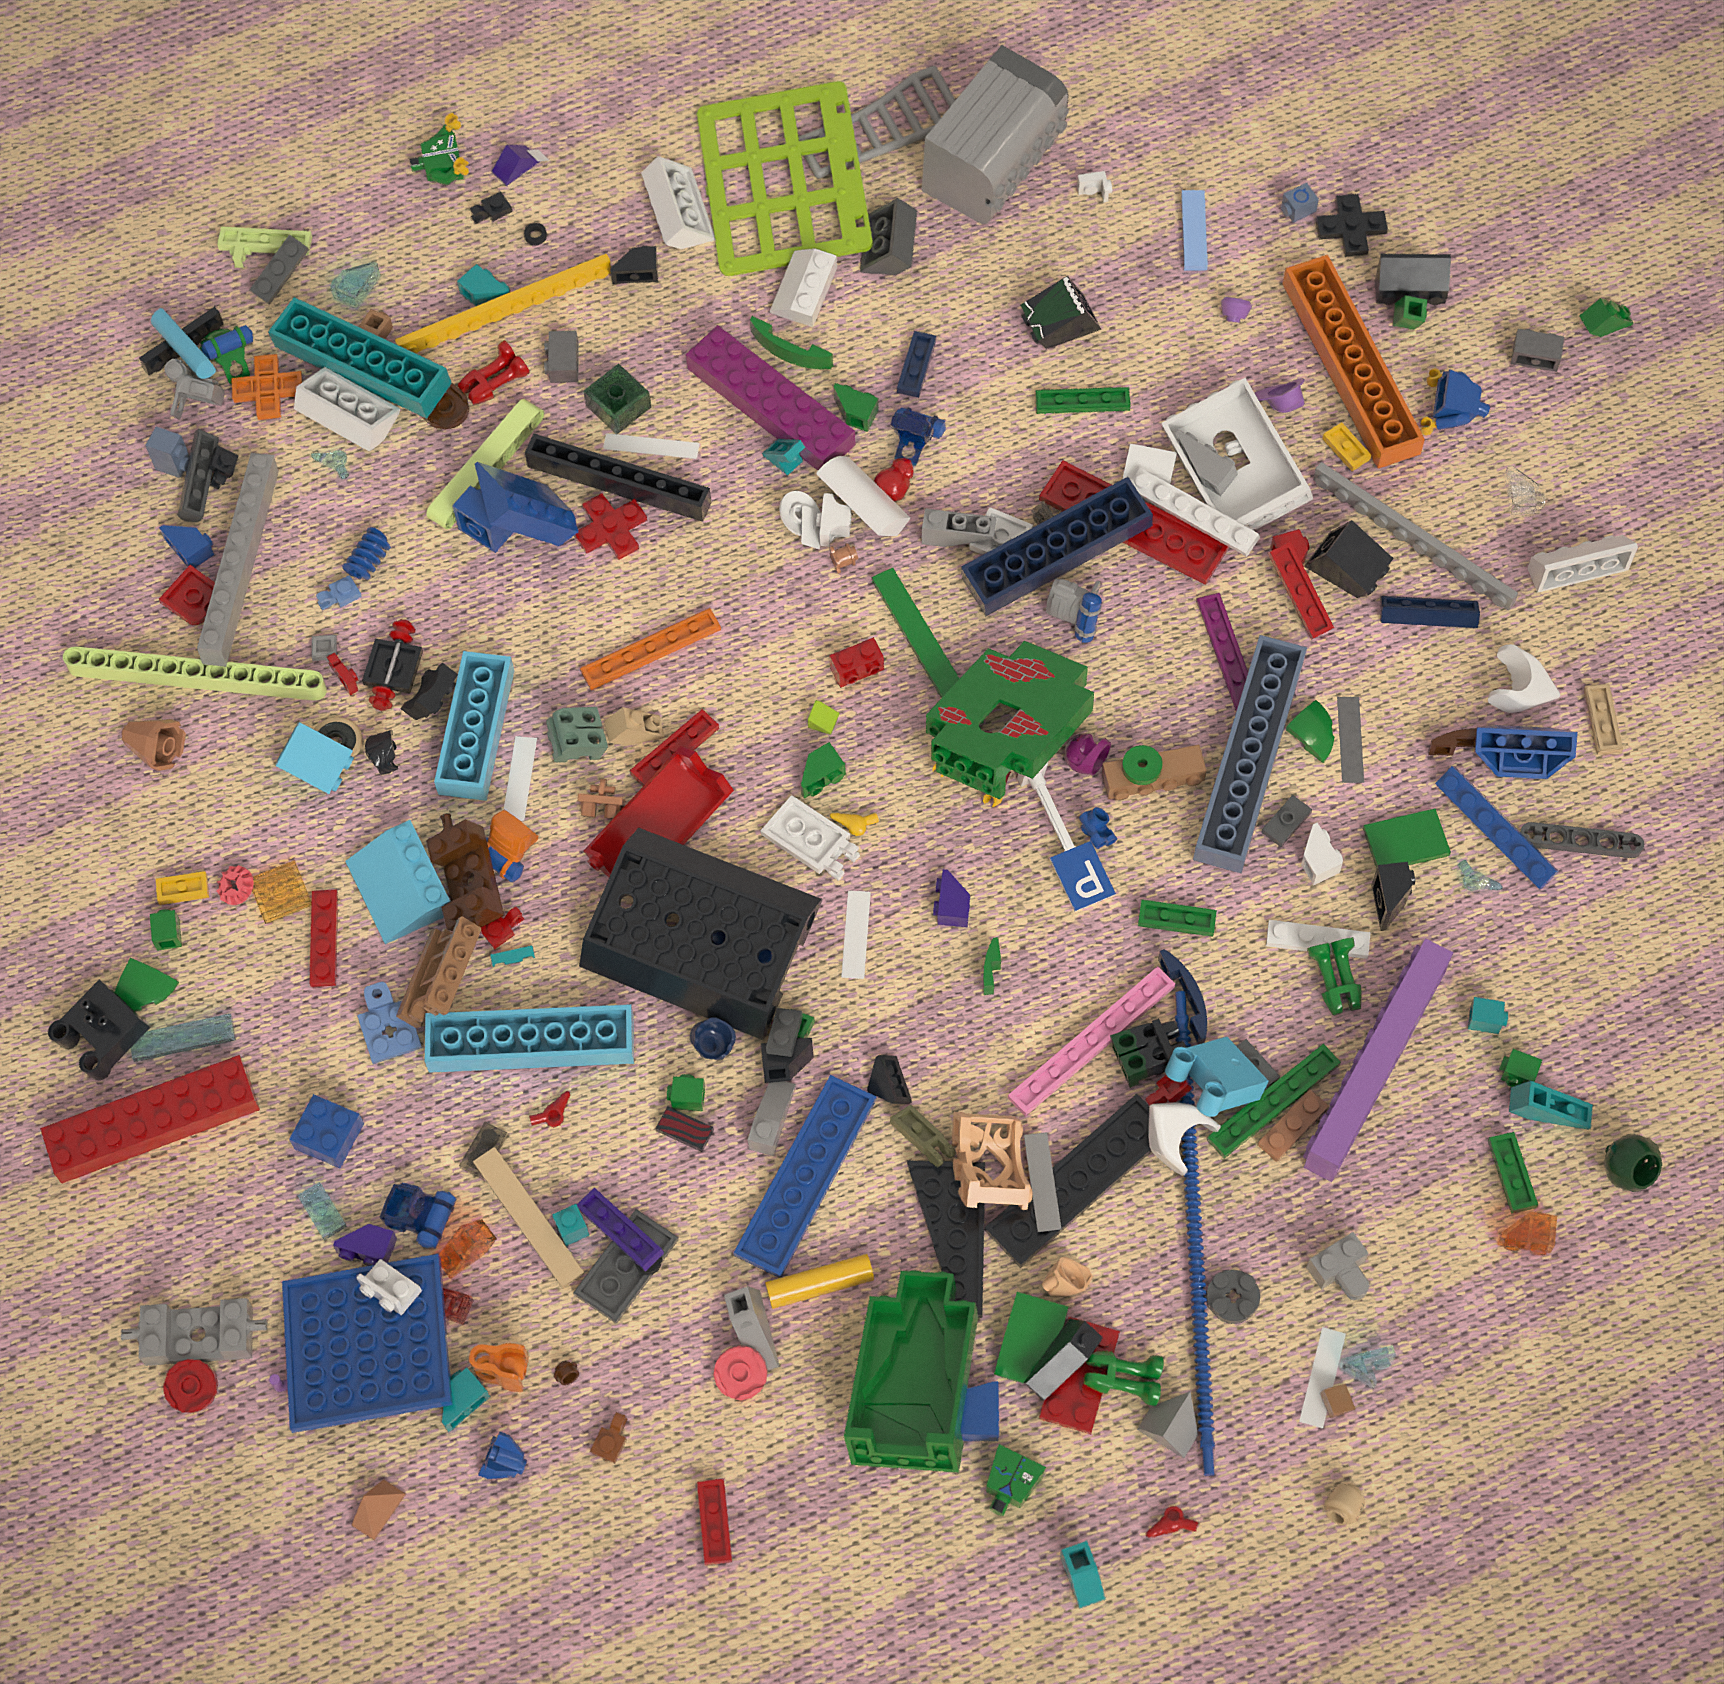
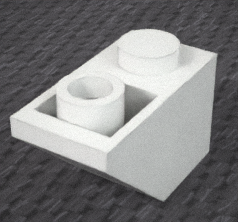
M1318 823L1312 826L1301 863L1312 884L1316 885L1339 874L1343 864L1342 855L1337 849L1334 850L1330 843L1329 834L1325 829H1321Z

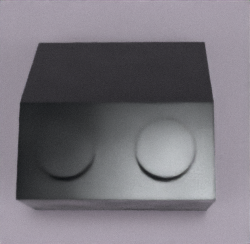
M1408 862L1377 866L1371 886L1380 931H1386L1406 905L1408 897L1412 894V885H1415V874L1413 870L1409 869Z

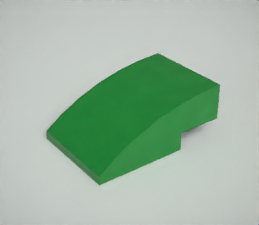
M1017 1292L994 1375L1024 1384V1381L1064 1327L1069 1307Z

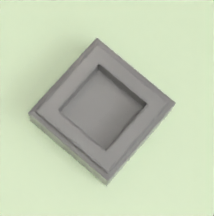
M336 635L312 636L313 661L327 660L326 657L334 652L337 655Z

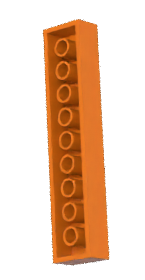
M1328 254L1285 268L1283 286L1365 446L1371 454L1377 469L1420 455L1425 439Z

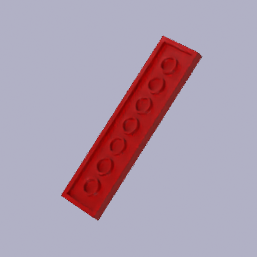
M1062 460L1040 493L1039 500L1063 512L1112 484ZM1145 502L1153 514L1152 527L1122 543L1206 585L1229 547L1179 518Z

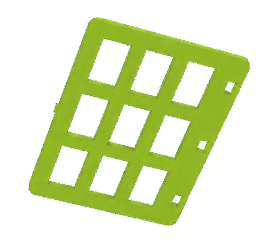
M835 81L704 105L698 109L697 117L708 186L706 187V194L710 200L719 268L723 275L734 276L788 266L794 251L818 249L839 257L866 252L872 248L873 241L845 83ZM820 101L826 137L799 141L794 106ZM844 104L845 113L837 114L836 106ZM780 109L786 144L760 149L754 113ZM741 116L746 151L720 156L715 120ZM828 151L834 187L807 192L802 156ZM788 158L794 195L767 199L762 163ZM853 161L854 169L847 170L845 162ZM748 166L754 202L727 207L722 170ZM837 202L842 239L816 243L810 206ZM796 209L802 246L775 251L770 214ZM756 216L761 253L735 258L730 221ZM863 218L864 227L856 228L855 220Z

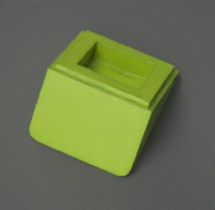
M816 700L808 717V728L831 735L839 717V712Z

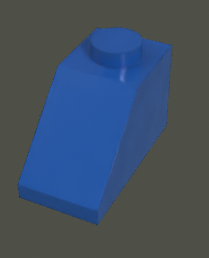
M168 525L159 527L164 540L187 567L191 565L196 568L214 555L211 548L214 545L212 540L206 533L202 535L196 527Z

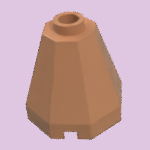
M173 719L128 722L123 728L122 741L127 748L150 768L162 771L172 769L176 764L172 763L175 755L179 758L182 755L186 733L183 729L179 728L181 726L179 721Z

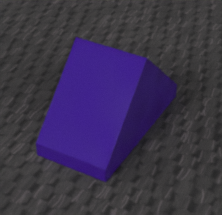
M506 144L492 169V173L505 186H508L540 162L527 151L530 150L527 146Z

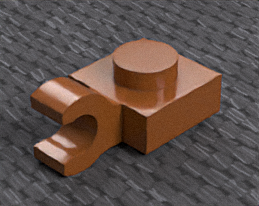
M616 1412L609 1430L601 1427L590 1450L591 1454L613 1464L616 1463L627 1441L625 1437L621 1436L628 1421L625 1415Z

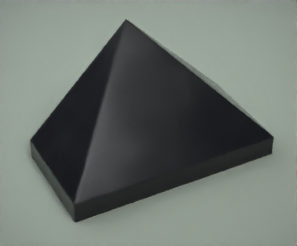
M876 1056L867 1087L868 1093L893 1104L912 1103L897 1056Z

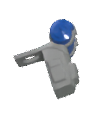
M1056 578L1047 599L1046 613L1075 625L1076 638L1083 643L1091 642L1096 634L1097 619L1102 607V599L1098 596L1101 582L1097 581L1092 591L1089 592L1074 582Z

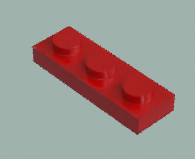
M724 1478L698 1481L697 1489L704 1564L706 1566L731 1563L732 1552Z

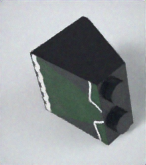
M1068 275L1020 305L1024 312L1021 315L1028 327L1031 325L1033 329L1030 333L1037 345L1041 343L1045 349L1101 330L1084 294Z

